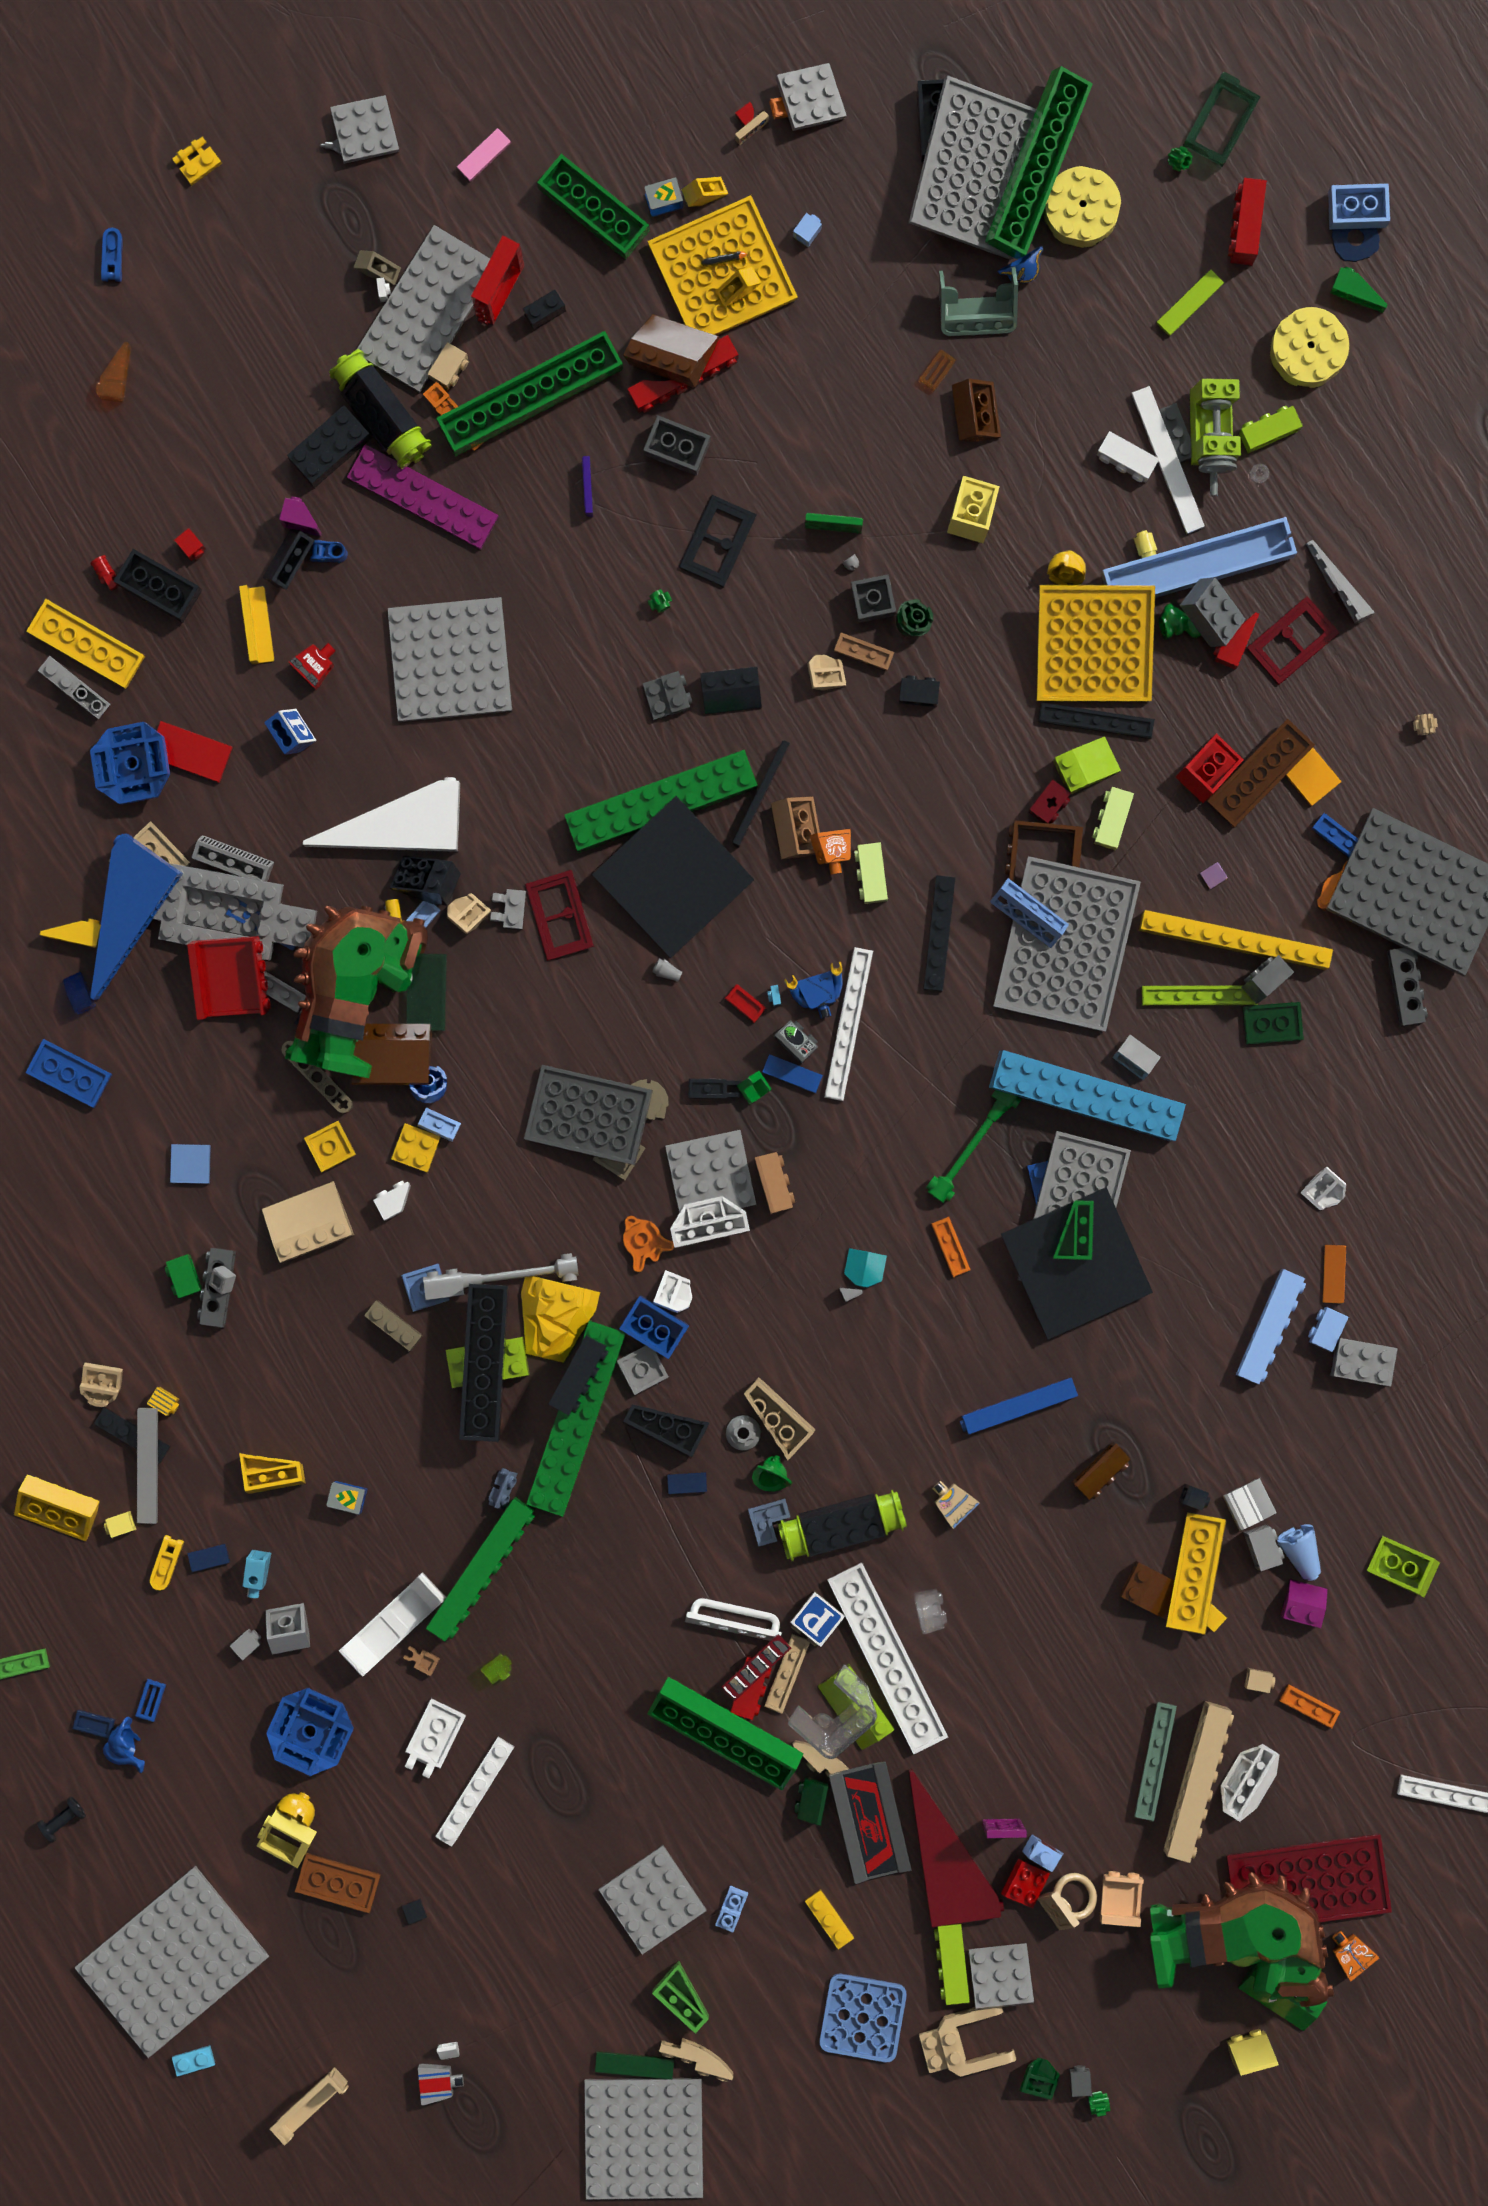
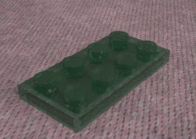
M419 954L416 957L414 967L412 968V983L407 988V1024H430L431 1031H445L447 954Z

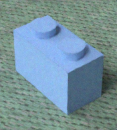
M1324 1307V1310L1320 1309L1316 1317L1318 1323L1316 1327L1311 1328L1308 1337L1310 1338V1343L1333 1352L1348 1320V1316Z

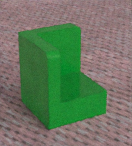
M760 1071L737 1085L749 1104H752L771 1091V1087Z

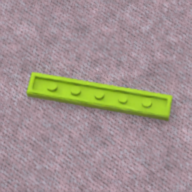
M1142 986V1006L1257 1004L1241 988L1242 986Z

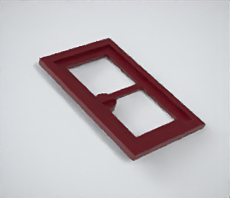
M1306 596L1250 644L1247 649L1277 684L1280 685L1335 638L1339 632L1310 598ZM1307 611L1324 633L1306 649H1303L1292 636L1293 629L1288 626ZM1279 633L1284 638L1290 639L1301 652L1281 670L1262 649Z
M572 870L525 884L547 961L594 947ZM565 883L572 908L566 907L562 913L545 917L538 891ZM563 916L568 919L575 917L581 940L554 948L547 921Z

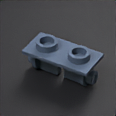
M504 1468L498 1471L494 1484L499 1485L500 1488H492L488 1498L489 1505L505 1509L510 1500L511 1490L516 1484L518 1473Z

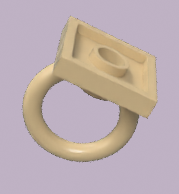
M1069 1873L1057 1881L1053 1892L1041 1894L1037 1900L1057 1928L1065 1930L1075 1928L1079 1924L1078 1920L1088 1917L1093 1912L1097 1902V1893L1093 1883L1086 1876L1079 1873ZM1070 1881H1079L1088 1890L1089 1902L1081 1912H1071L1070 1904L1061 1897L1062 1888Z

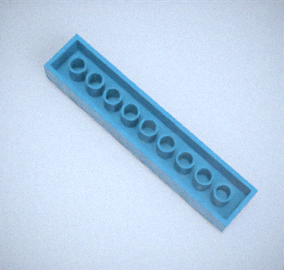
M1005 1050L999 1051L989 1088L1170 1142L1176 1141L1186 1106L1184 1103Z

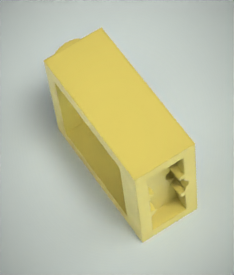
M275 1810L272 1817L268 1815L263 1824L264 1827H262L257 1836L260 1839L257 1847L298 1868L317 1832ZM272 1827L301 1842V1846L298 1848L271 1834Z

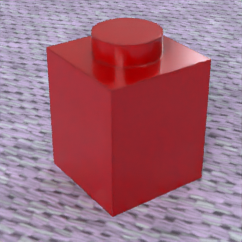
M189 528L174 539L191 561L199 559L204 554L203 551L206 550Z

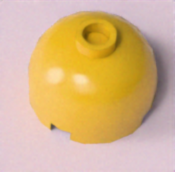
M1060 552L1051 559L1047 575L1049 574V579L1058 585H1068L1067 583L1080 585L1085 580L1086 565L1082 557L1075 552Z
M302 1792L299 1794H287L279 1801L275 1810L307 1827H310L315 1816L314 1806L309 1801L310 1797Z

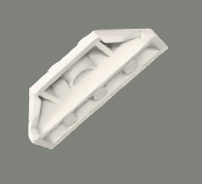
M723 1196L685 1204L670 1228L674 1248L750 1231L746 1211Z
M1264 1744L1240 1752L1221 1784L1223 1811L1240 1822L1257 1809L1277 1775L1280 1754Z

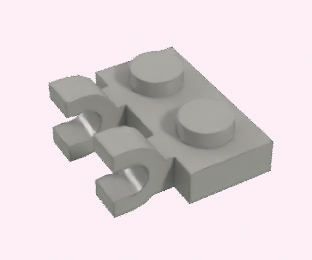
M507 889L506 895L493 893L492 902L505 903V914L491 912L490 921L504 922L503 928L522 929L526 891Z

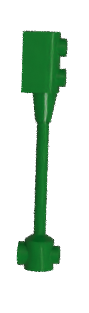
M998 1090L993 1092L991 1097L996 1102L988 1113V1118L946 1176H938V1178L934 1176L926 1187L930 1195L942 1203L945 1200L948 1202L955 1194L952 1191L954 1189L952 1180L993 1122H996L1011 1107L1016 1108L1022 1100L1020 1097Z

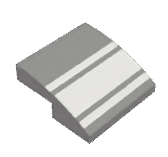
M1260 1478L1223 1495L1239 1531L1277 1513Z

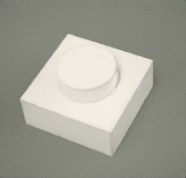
M377 278L379 299L381 302H386L388 295H391L389 283L386 284L384 278Z

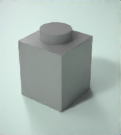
M248 1629L230 1647L244 1660L262 1644L260 1641L261 1636L255 1630L251 1631Z

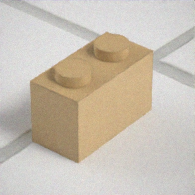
M447 342L428 372L429 379L434 382L437 381L447 390L451 386L454 387L459 379L458 374L461 370L464 371L469 363L467 353Z

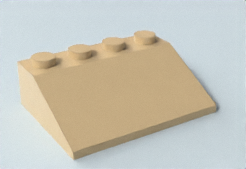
M334 1181L262 1209L280 1263L354 1235Z

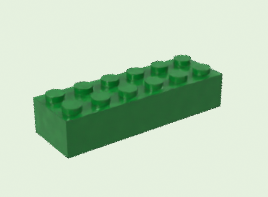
M560 154L537 182L538 189L625 260L650 232L648 223L563 154Z

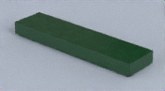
M597 2051L595 2072L673 2079L674 2058Z

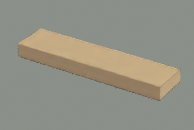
M792 1634L788 1643L792 1649L783 1656L764 1707L781 1714L784 1711L810 1644L805 1638Z

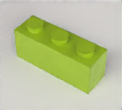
M1283 406L1273 415L1268 413L1261 416L1260 420L1255 423L1249 421L1243 424L1239 435L1247 452L1250 453L1300 431L1303 426L1294 406L1289 408Z

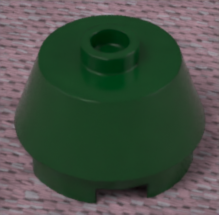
M913 599L906 601L898 609L896 626L900 633L905 636H922L931 628L933 622L932 610L930 607L927 608L924 604L920 603L921 600Z

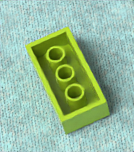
M524 1338L507 1339L504 1379L530 1375ZM465 1347L446 1350L452 1388L463 1386Z

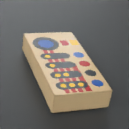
M765 111L760 113L735 134V141L739 145L745 142L769 122V115Z

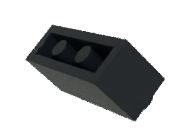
M290 529L263 578L277 588L287 590L315 540L300 530Z

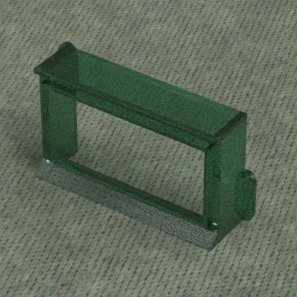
M1223 72L1219 77L1183 144V147L1197 152L1221 167L1224 166L1261 97L1239 85L1240 80L1226 72ZM1225 89L1245 100L1249 105L1221 155L1197 143L1195 140L1221 91Z

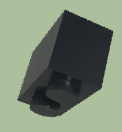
M556 289L524 307L523 312L533 330H536L566 312V307Z
M907 675L901 679L899 704L937 707L940 682L931 677L919 680L916 676Z

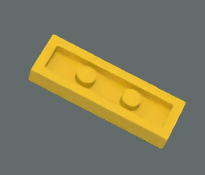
M821 1889L805 1900L838 1949L854 1939V1936Z

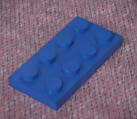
M45 1039L42 1040L26 1071L27 1074L93 1108L96 1107L112 1076L111 1073Z

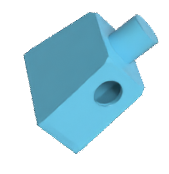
M252 1550L246 1558L243 1587L248 1588L247 1597L258 1598L259 1591L266 1585L271 1558L270 1552Z

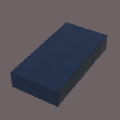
M706 1472L667 1475L669 1494L707 1492Z
M226 1544L187 1553L192 1572L230 1563Z
M77 1710L72 1729L109 1739L116 1719Z

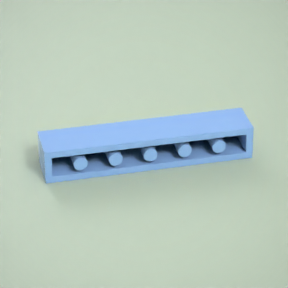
M1285 1269L1280 1270L1236 1372L1237 1376L1255 1384L1264 1382L1268 1373L1265 1370L1268 1364L1271 1365L1275 1358L1274 1349L1276 1346H1280L1283 1336H1281L1283 1328L1287 1329L1290 1323L1289 1314L1291 1311H1295L1298 1304L1296 1298L1299 1293L1302 1294L1306 1283H1303L1305 1278Z

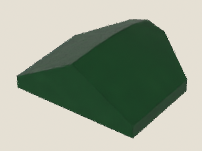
M1037 2058L1027 2066L1019 2091L1052 2100L1060 2074L1048 2060Z

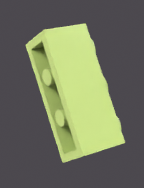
M1112 787L1110 791L1106 790L1103 799L1106 805L1104 809L1100 810L1097 819L1100 820L1099 828L1095 827L1092 838L1095 839L1094 844L1113 850L1118 848L1134 793Z
M881 842L858 845L854 855L855 862H859L860 869H857V879L862 881V888H859L860 900L864 899V904L885 902L888 900Z

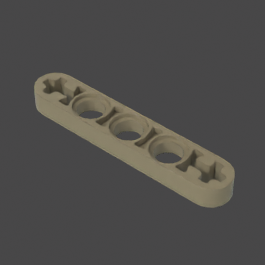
M287 1041L283 1044L282 1053L284 1056L286 1055V1047L293 1045L294 1041ZM289 1060L340 1113L351 1111L353 1106L351 1099L320 1067L309 1065L306 1069H302L299 1066V1062ZM315 1072H320L323 1076L322 1080L318 1083L312 1080V1075ZM332 1085L335 1087L336 1092L333 1096L326 1095L325 1089L327 1086ZM339 1093L342 1094L339 1097L342 1101H348L347 1109H340L341 1104L337 1100L333 1103L332 1100L337 1098Z

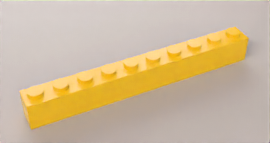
M1148 910L1142 912L1139 931L1265 958L1272 957L1274 959L1279 955L1285 962L1322 970L1329 969L1333 949Z

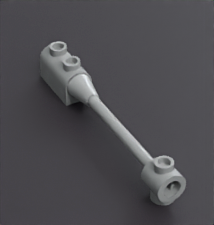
M572 1253L563 1254L561 1259H557L553 1266L486 1275L457 1272V1269L446 1270V1274L438 1275V1271L428 1272L427 1277H423L426 1300L465 1295L464 1288L469 1287V1284H482L485 1282L552 1273L562 1278V1282L577 1280V1276H579L577 1259L572 1257Z

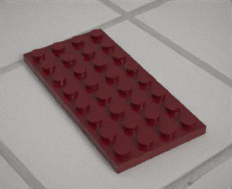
M1381 1834L1226 1855L1230 1883L1235 1888L1240 1890L1248 1887L1247 1885L1250 1884L1249 1873L1256 1874L1261 1882L1270 1885L1277 1884L1279 1876H1284L1287 1881V1889L1294 1896L1300 1895L1304 1888L1309 1889V1903L1317 1912L1319 1922L1392 1912Z

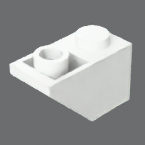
M400 1181L393 1185V1190L389 1192L384 1190L376 1194L377 1198L373 1201L384 1221L403 1212L411 1187L409 1182L404 1183Z

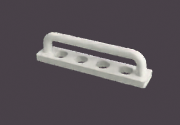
M703 1598L696 1600L692 1604L691 1610L687 1612L685 1622L769 1641L778 1633L780 1636L782 1634L779 1632V1619L772 1613ZM700 1606L768 1620L772 1622V1629L769 1630L698 1614V1609Z

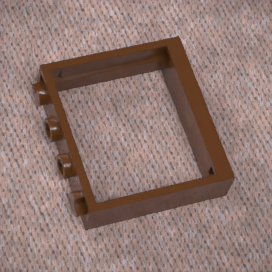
M1014 821L1013 825L1009 826V837H1012V841L1007 847V856H1010V863H1006L1005 874L1008 875L1011 881L1014 882L1019 829L1073 834L1071 866L1080 868L1083 827Z

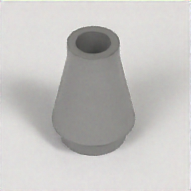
M658 959L652 971L658 977L676 982L679 981L682 975V971L665 959Z

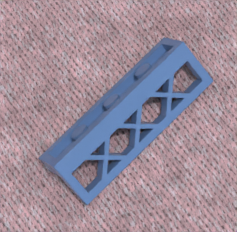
M1009 878L990 901V903L1050 948L1060 939L1069 926L1067 922ZM1001 895L1007 900L1008 904L1000 902L998 897ZM1014 909H1019L1023 915H1017ZM1029 921H1035L1038 927H1033ZM1044 932L1051 933L1055 936L1054 939L1050 940L1045 936Z

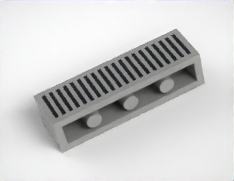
M203 835L197 840L192 855L193 859L238 876L262 881L269 880L274 864L273 861Z

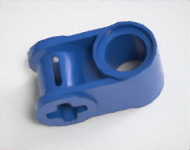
M315 540L312 544L313 549L310 561L340 563L346 560L348 552L340 542ZM337 548H341V555L334 556V551Z

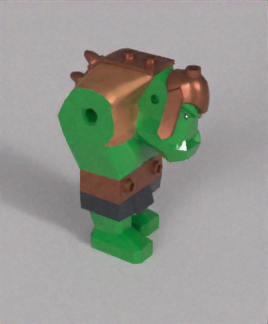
M325 906L324 910L328 915L327 920L319 926L308 924L306 929L311 933V936L305 942L304 948L294 952V957L302 958L303 971L300 975L296 976L294 982L302 983L305 986L306 998L304 1001L298 1002V1006L302 1010L294 1022L298 1027L293 1045L286 1050L285 1059L314 1065L326 1070L369 1078L372 1065L353 1055L356 1042L358 1040L363 1041L365 1022L369 1014L368 1006L376 994L378 983L392 992L406 991L412 983V968L414 967L415 959L419 954H424L427 945L428 934L424 926L425 920L414 918L413 921H401V918L390 916V912L379 910L378 913L372 912L373 908L361 906V909L344 907L338 911L331 906Z
M1249 1873L1250 1884L1247 1885L1248 1887L1239 1890L1231 1883L1225 1882L1226 1897L1218 1902H1213L1209 1895L1205 1894L1201 1903L1173 1904L1172 1908H1167L1162 1904L1151 1905L1150 1913L1153 1927L1151 1945L1159 1989L1173 1986L1176 1964L1189 1963L1191 1967H1197L1207 1964L1221 1966L1225 1962H1230L1241 1967L1257 1964L1253 1992L1259 2001L1269 2003L1277 1999H1294L1300 2003L1301 2007L1322 2004L1329 1997H1334L1333 1985H1328L1326 1974L1321 1971L1322 1968H1325V1957H1328L1326 1945L1322 1943V1938H1325L1324 1928L1319 1924L1317 1912L1310 1906V1891L1308 1888H1304L1300 1895L1294 1896L1289 1893L1284 1876H1279L1277 1884L1270 1885L1261 1882L1256 1874Z

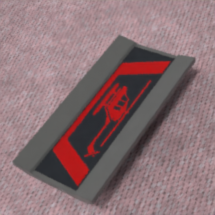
M886 1761L843 1770L829 1775L855 1884L889 1874L912 1871Z

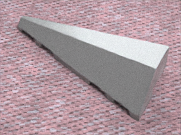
M1314 540L1306 543L1333 594L1338 592L1354 623H1360L1371 617L1375 612Z

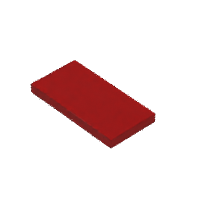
M160 721L157 731L165 738L169 765L220 783L233 747Z

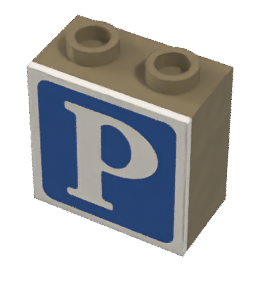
M813 1591L790 1620V1623L793 1624L791 1628L797 1633L801 1634L803 1632L807 1635L806 1640L813 1646L818 1644L821 1647L845 1615L816 1591Z

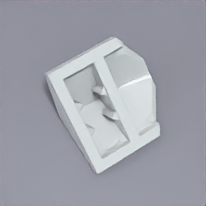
M1326 1167L1315 1175L1301 1191V1194L1319 1210H1323L1337 1205L1345 1197L1346 1183Z
M665 1270L653 1304L676 1313L689 1308L692 1300L690 1280Z

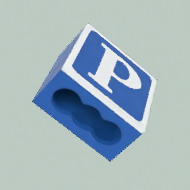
M297 709L280 710L264 722L284 754L302 752L316 741Z

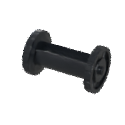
M73 1797L67 1799L69 1806L48 1823H45L43 1820L37 1822L41 1833L51 1843L56 1841L54 1833L77 1816L80 1819L86 1817L83 1808Z

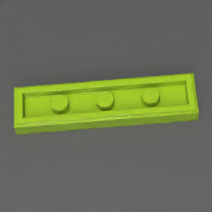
M1210 270L1156 324L1170 337L1224 282Z

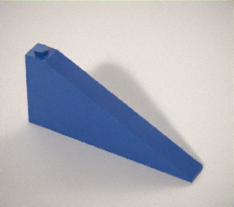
M129 834L118 835L113 842L114 847L111 850L90 996L93 1000L100 999L183 875L182 872Z

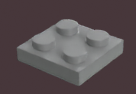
M644 1346L617 1360L634 1395L669 1377L656 1351L648 1346Z

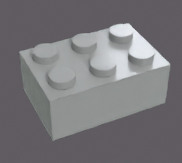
M1339 1338L1334 1350L1330 1376L1391 1386L1398 1348Z

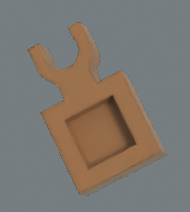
M409 1646L408 1650L413 1652V1656L408 1657L405 1655L403 1658L408 1661H415L414 1668L432 1676L440 1658L424 1649L419 1654L416 1649Z

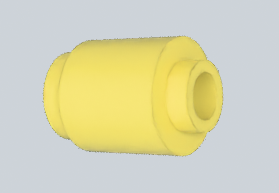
M1147 530L1137 533L1134 542L1139 556L1145 558L1156 555L1157 547L1152 533H1148Z

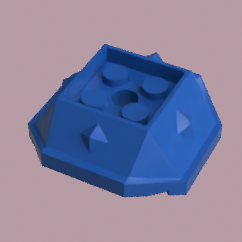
M146 722L109 728L90 750L95 787L121 805L158 798L170 776L165 738ZM136 759L137 765L132 768V761Z
M306 1688L282 1697L266 1734L276 1761L312 1776L338 1765L354 1727L343 1703L315 1690ZM309 1725L313 1726L316 1731L315 1735H308L306 1727Z

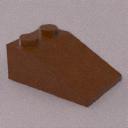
M1136 1561L1119 1596L1167 1620L1175 1581Z

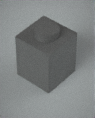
M1077 2065L1074 2066V2069H1069L1072 2097L1092 2096L1089 2068Z

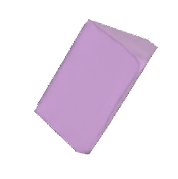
M1218 862L1200 873L1209 889H1212L1228 878Z

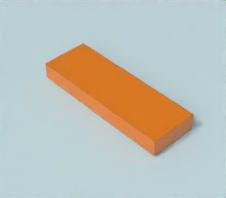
M947 1217L932 1223V1228L952 1277L970 1271L950 1218Z
M1289 1684L1279 1700L1283 1704L1331 1729L1340 1714L1339 1710Z

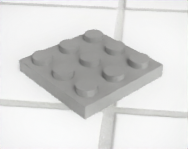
M829 63L776 76L793 131L846 118L847 115Z
M386 95L330 107L344 164L399 152Z
M1027 1943L969 1949L976 2010L1034 2004Z

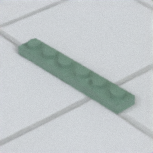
M1162 1702L1156 1703L1134 1817L1154 1821L1176 1705Z

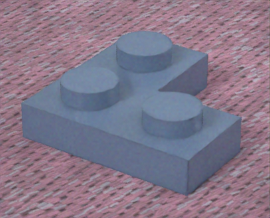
M785 1498L748 1509L758 1546L777 1542L772 1522L790 1518Z

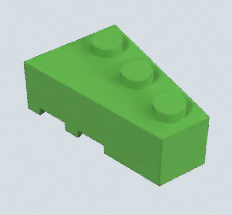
M678 1961L654 1987L652 1994L696 2034L709 2019V2014L680 1961Z

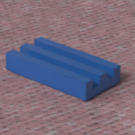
M147 1679L135 1715L136 1717L155 1722L167 1684ZM150 1684L154 1685L145 1714H141ZM157 1687H160V1691L153 1709V1713L150 1717L148 1715L157 1691Z

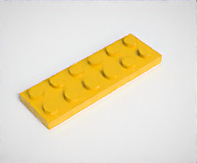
M47 599L44 600L27 629L29 634L125 689L145 658L143 654Z
M1187 1513L1167 1619V1628L1205 1635L1225 1530V1519Z

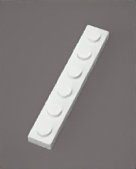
M499 1736L497 1737L435 1837L451 1847L453 1846L514 1749L513 1745Z

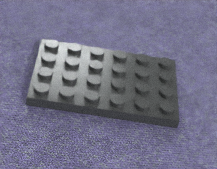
M542 1065L524 1139L635 1165L653 1090Z

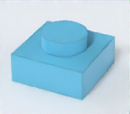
M778 985L770 986L771 991H767L769 1002H773V1006H780Z

